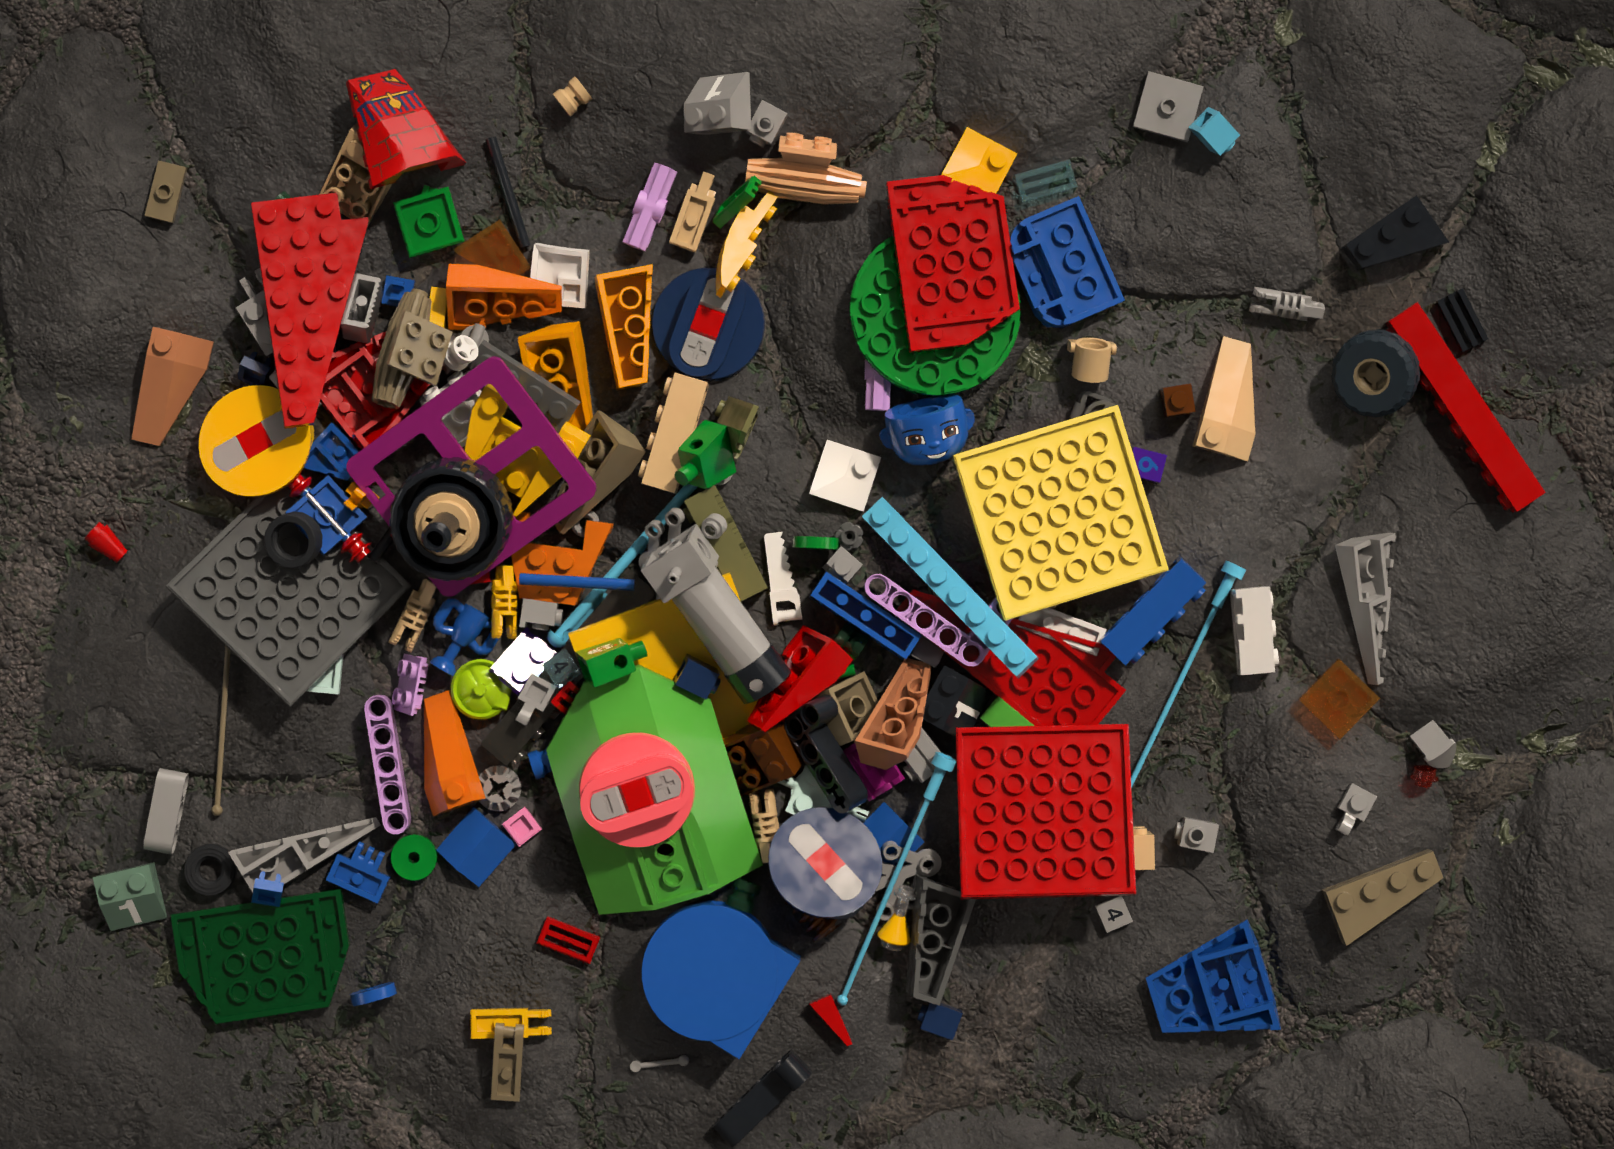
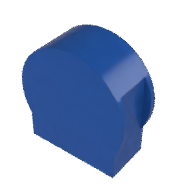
M698 901L687 904L672 912L654 931L642 962L643 989L652 1010L666 1026L688 1038L710 1041L740 1059L800 963V955L771 938L762 923L747 910L724 901Z

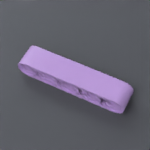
M375 695L366 701L364 711L382 822L387 832L400 834L409 828L411 813L392 701L387 696ZM375 700H381L386 705V711L382 716H378L372 711V704ZM380 728H385L390 732L391 737L387 744L380 743L376 738V733ZM389 756L394 760L395 768L392 772H386L382 769L381 760L383 757ZM388 785L398 787L400 795L397 800H390L386 796L385 789ZM393 813H399L403 816L404 825L402 828H395L391 825L390 817Z

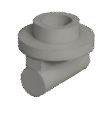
M475 323L465 328L461 335L470 337L477 347H479L483 340L489 343V336L483 325Z

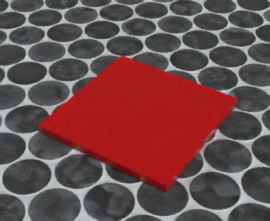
M1128 724L956 728L961 899L1136 895Z

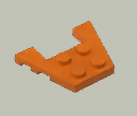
M522 511L515 518L518 521H524L530 517L531 513ZM586 520L583 550L528 543L512 554L511 558L519 598L578 605L585 588L519 585L520 573L591 577L594 565L604 549V544L608 535L612 532L614 523Z

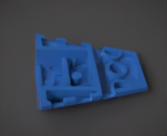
M1248 919L1146 977L1162 1033L1227 1030L1256 1031L1258 1029L1281 1030L1275 996L1258 941Z

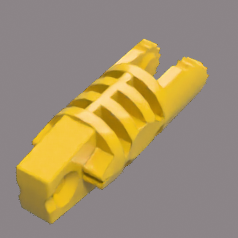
M501 565L496 567L495 580H492L491 636L492 638H501L503 633V617H506V635L508 639H516L517 584L514 581L513 566Z

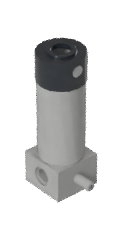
M695 524L649 553L641 572L663 603L671 599L724 672L725 678L742 702L749 704L772 692L789 676L791 671L715 566L719 555L703 535L698 525Z

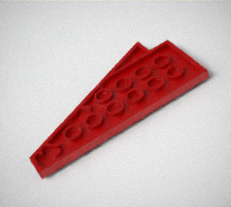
M337 193L251 203L284 429L314 424L369 222L368 217L341 220Z
M916 590L910 592L912 596L967 635L971 631L940 597ZM907 597L896 611L903 612L908 608L909 601ZM921 612L916 617V623L920 628H928L932 623V617L928 612ZM1012 619L1008 627L1039 658L1019 678L991 650L979 665L967 666L941 649L1034 726L1098 725L1126 691V689L1105 673L1116 656L1104 644L1017 619ZM1016 625L1049 634L1055 640L1022 629ZM946 628L941 631L939 639L944 645H950L955 641L956 635L952 629ZM1061 638L1090 648H1099L1097 656L1071 647ZM969 645L963 650V657L968 662L975 661L979 656V651L974 645Z

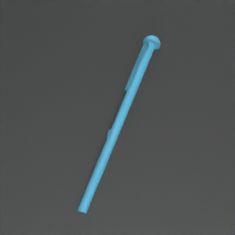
M690 484L683 486L654 520H659L665 525V515L672 508H680L684 500L694 492L697 486ZM652 527L653 531L658 533L657 529ZM645 530L603 578H618L638 554H642L649 543V537L646 535ZM592 589L555 633L551 629L549 630L547 635L549 643L557 648L565 646L569 639L568 633L577 630L608 595L606 593L607 589Z

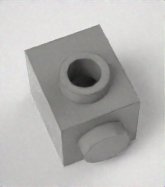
M762 100L751 120V130L746 131L750 135L748 140L763 148L765 144L772 147L788 114Z
M1182 817V822L1176 823L1174 839H1178L1177 845L1181 847L1214 853L1219 825L1213 822Z

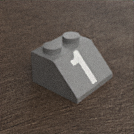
M742 72L699 78L684 102V132L711 135L751 130L750 73Z

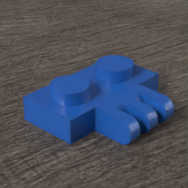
M359 841L351 859L342 854H337L326 881L378 904L391 878L378 871L385 853L380 851L374 861L371 857L375 848L369 846L366 855L363 856L361 852L365 844Z

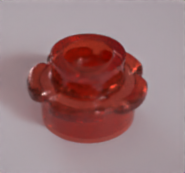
M1427 765L1414 766L1413 773L1410 775V779L1415 781L1416 786L1424 788L1432 787V782H1437L1439 778L1436 777L1437 769Z

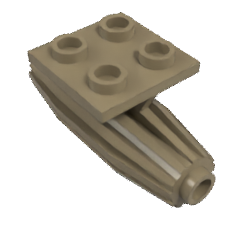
M413 288L411 292L404 293L387 328L376 364L372 401L386 408H400L414 378L433 386L437 385L453 332L429 321L432 301L430 298H427L428 293L423 290Z

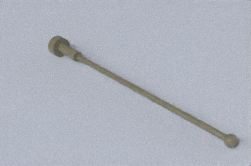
M226 645L215 803L211 808L214 816H219L223 812L220 800L231 650Z

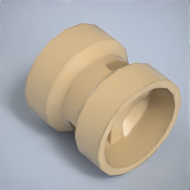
M576 77L568 81L567 87L558 89L553 93V96L570 117L577 112V107L581 104H587L592 100L590 94Z

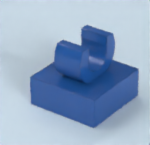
M386 275L381 304L397 307L404 293L411 292V289L415 287L416 281Z
M262 871L259 879L255 878L251 903L280 907L284 883L281 882V875L277 874L275 881L265 880V872Z

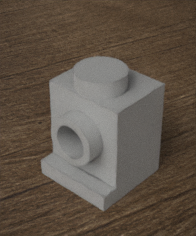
M841 546L822 568L846 584L863 564Z
M523 598L519 627H527L528 622L532 623L533 629L549 631V625L561 627L563 610L558 609L559 603Z

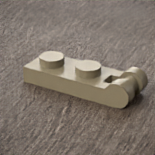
M504 1023L495 1024L491 1100L520 1102L524 1024H516L515 1027L504 1026ZM503 1038H515L514 1044H503Z

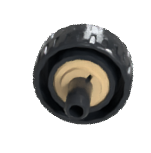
M459 457L439 458L437 461H430L414 471L403 482L394 497L390 509L391 517L389 518L392 540L404 560L415 568L416 571L430 578L442 581H459L468 577H474L481 571L486 570L499 557L508 542L513 528L511 499L499 478L490 472L488 468L475 461Z

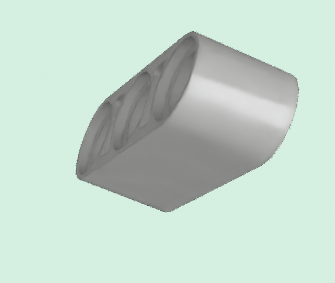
M163 768L159 769L143 847L145 850L173 855L188 787V773Z

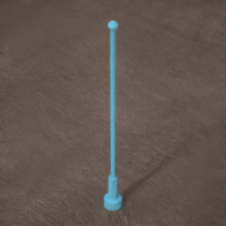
M1225 560L1221 569L1226 574L1211 603L1213 607L1131 775V789L1218 608H1222L1235 579L1242 580L1246 569Z
M935 752L931 763L936 767L923 795L925 800L844 990L836 999L840 1006H844L848 1002L847 995L928 805L930 801H934L946 771L952 772L957 760L946 754Z

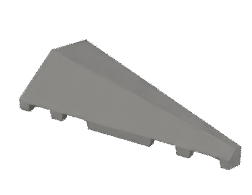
M1395 533L1355 537L1335 545L1367 681L1371 685H1379L1384 681V678L1380 677V660L1386 657V649L1382 648L1383 632L1388 631L1391 587H1388L1387 578L1388 568H1393L1394 560L1389 558L1390 542H1395L1396 539Z
M374 817L239 848L228 853L253 892L255 878L259 879L262 871L265 872V880L275 881L276 875L280 874L281 882L285 884L381 824Z

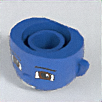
M959 395L932 396L899 404L888 409L885 412L886 428L881 430L879 436L883 445L886 448L893 449L895 454L906 463L911 465H933L953 458V455L959 454L967 442L968 430L973 427L975 417L972 410L965 409L963 400Z

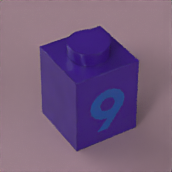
M1131 447L1140 478L1160 483L1167 455Z

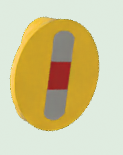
M265 385L242 387L221 398L204 419L199 434L201 462L210 478L217 485L231 493L246 497L269 495L288 486L303 470L314 440V427L310 425L284 429L279 390Z

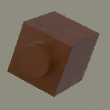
M1191 383L1160 389L1164 418L1196 412Z

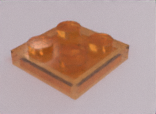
M1337 659L1298 700L1338 739H1341L1380 698L1340 659Z

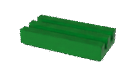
M755 175L751 176L719 206L713 218V223L717 227L722 228L754 199L755 193L758 191L762 181Z

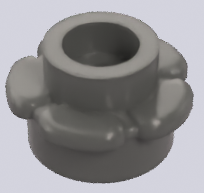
M845 522L836 531L835 538H839L840 547L842 546L846 550L856 549L863 542V531L859 525ZM847 534H852V538L848 539Z

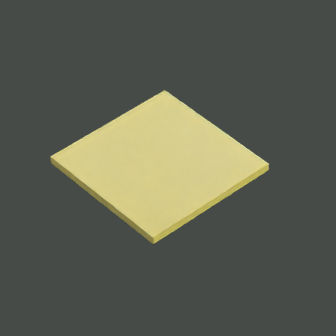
M1118 405L953 455L1003 621L1169 570Z

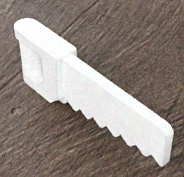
M783 532L768 533L764 536L774 626L779 625L778 622L802 620L800 597L797 589L793 587L794 580L791 579L792 572L789 571L790 564L787 563L789 557L785 554L786 547L783 546L785 540L781 538ZM789 600L795 604L796 609L777 611L776 602Z

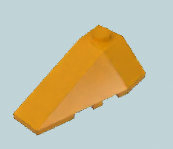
M580 321L554 324L519 336L518 343L523 365L580 401L568 423L584 431L593 418Z

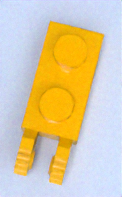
M496 1008L470 1010L471 1039L494 1038L496 1023H504V1026L515 1027L516 1024H524V1038L532 1035L552 1034L551 1027L539 1026L529 1028V1018L550 1017L551 1009Z

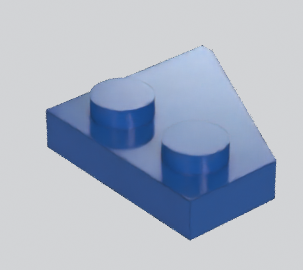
M331 422L312 443L304 468L352 483L354 480L347 472L346 465L348 460L360 450L336 424Z

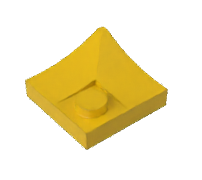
M967 127L941 175L951 177V182L955 180L969 186L979 187L986 192L997 193L1017 153Z

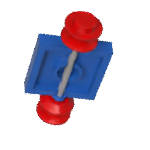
M301 471L288 487L291 489L290 497L301 495L302 498L289 508L285 514L293 511L303 512L317 522L323 535L322 548L320 550L323 556L342 541L344 543L342 544L341 553L349 552L352 555L350 563L354 560L360 563L371 553L369 547L372 543L364 544L361 541L363 533L352 535L351 532L363 523L367 516L358 507L351 511L344 505V502L349 497L329 475L313 489H310L309 486L312 478L304 479ZM294 524L308 539L305 530L300 525Z

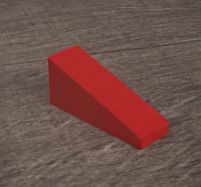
M831 993L811 1001L810 1005L839 1038L847 1046L852 1045L851 1038Z

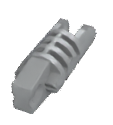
M1254 287V295L1260 298L1272 299L1273 302L1272 305L1252 303L1250 304V312L1307 321V317L1323 319L1325 305L1324 303L1311 301L1312 296Z

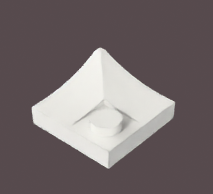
M535 243L530 278L562 286L563 307L586 308L589 250Z
M827 440L809 494L864 512L881 457Z

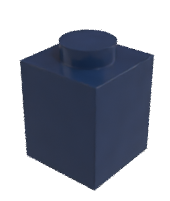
M686 654L674 677L675 685L705 700L710 693L714 694L717 691L721 679L718 678L719 672L717 668L689 654Z
M928 1002L927 1005H921L917 1020L921 1021L920 1029L953 1040L963 1013L962 1010L940 1003L939 1006Z

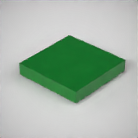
M448 186L393 202L409 258L465 242Z

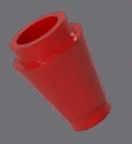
M100 521L84 538L89 542V547L116 563L128 551L107 524L104 526Z

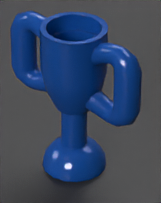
M448 598L445 600L434 616L433 625L438 632L451 636L453 641L444 656L434 657L430 663L447 674L454 676L456 669L453 661L462 646H468L478 655H488L492 652L499 639L492 638L491 632L482 646H479L475 640L483 628L491 629L489 617L466 603L463 605L457 599ZM454 607L459 614L455 619L453 627L444 626L443 623Z

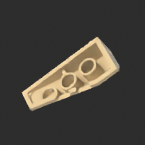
M1223 336L1193 447L1248 462L1255 438L1251 344Z

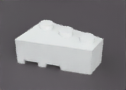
M1270 586L1231 589L1230 602L1237 674L1251 675L1275 672V666H1279V656L1277 648L1274 649L1273 637H1276L1275 621L1272 620L1273 595L1270 592Z

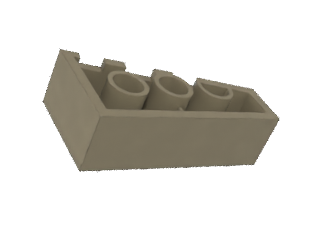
M1426 849L1324 888L1322 893L1340 940L1347 946L1442 880L1443 875L1434 852Z

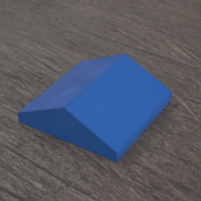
M883 802L863 823L874 835L881 851L882 861L897 866L899 858L895 860L886 859L882 853V846L887 841H894L898 846L904 848L912 829ZM916 834L910 848L913 852L925 842L918 834ZM889 847L886 853L893 854L896 848Z
M473 807L436 850L457 871L480 887L515 847L516 843L479 810Z

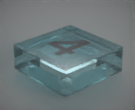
M566 648L542 664L558 689L582 673Z

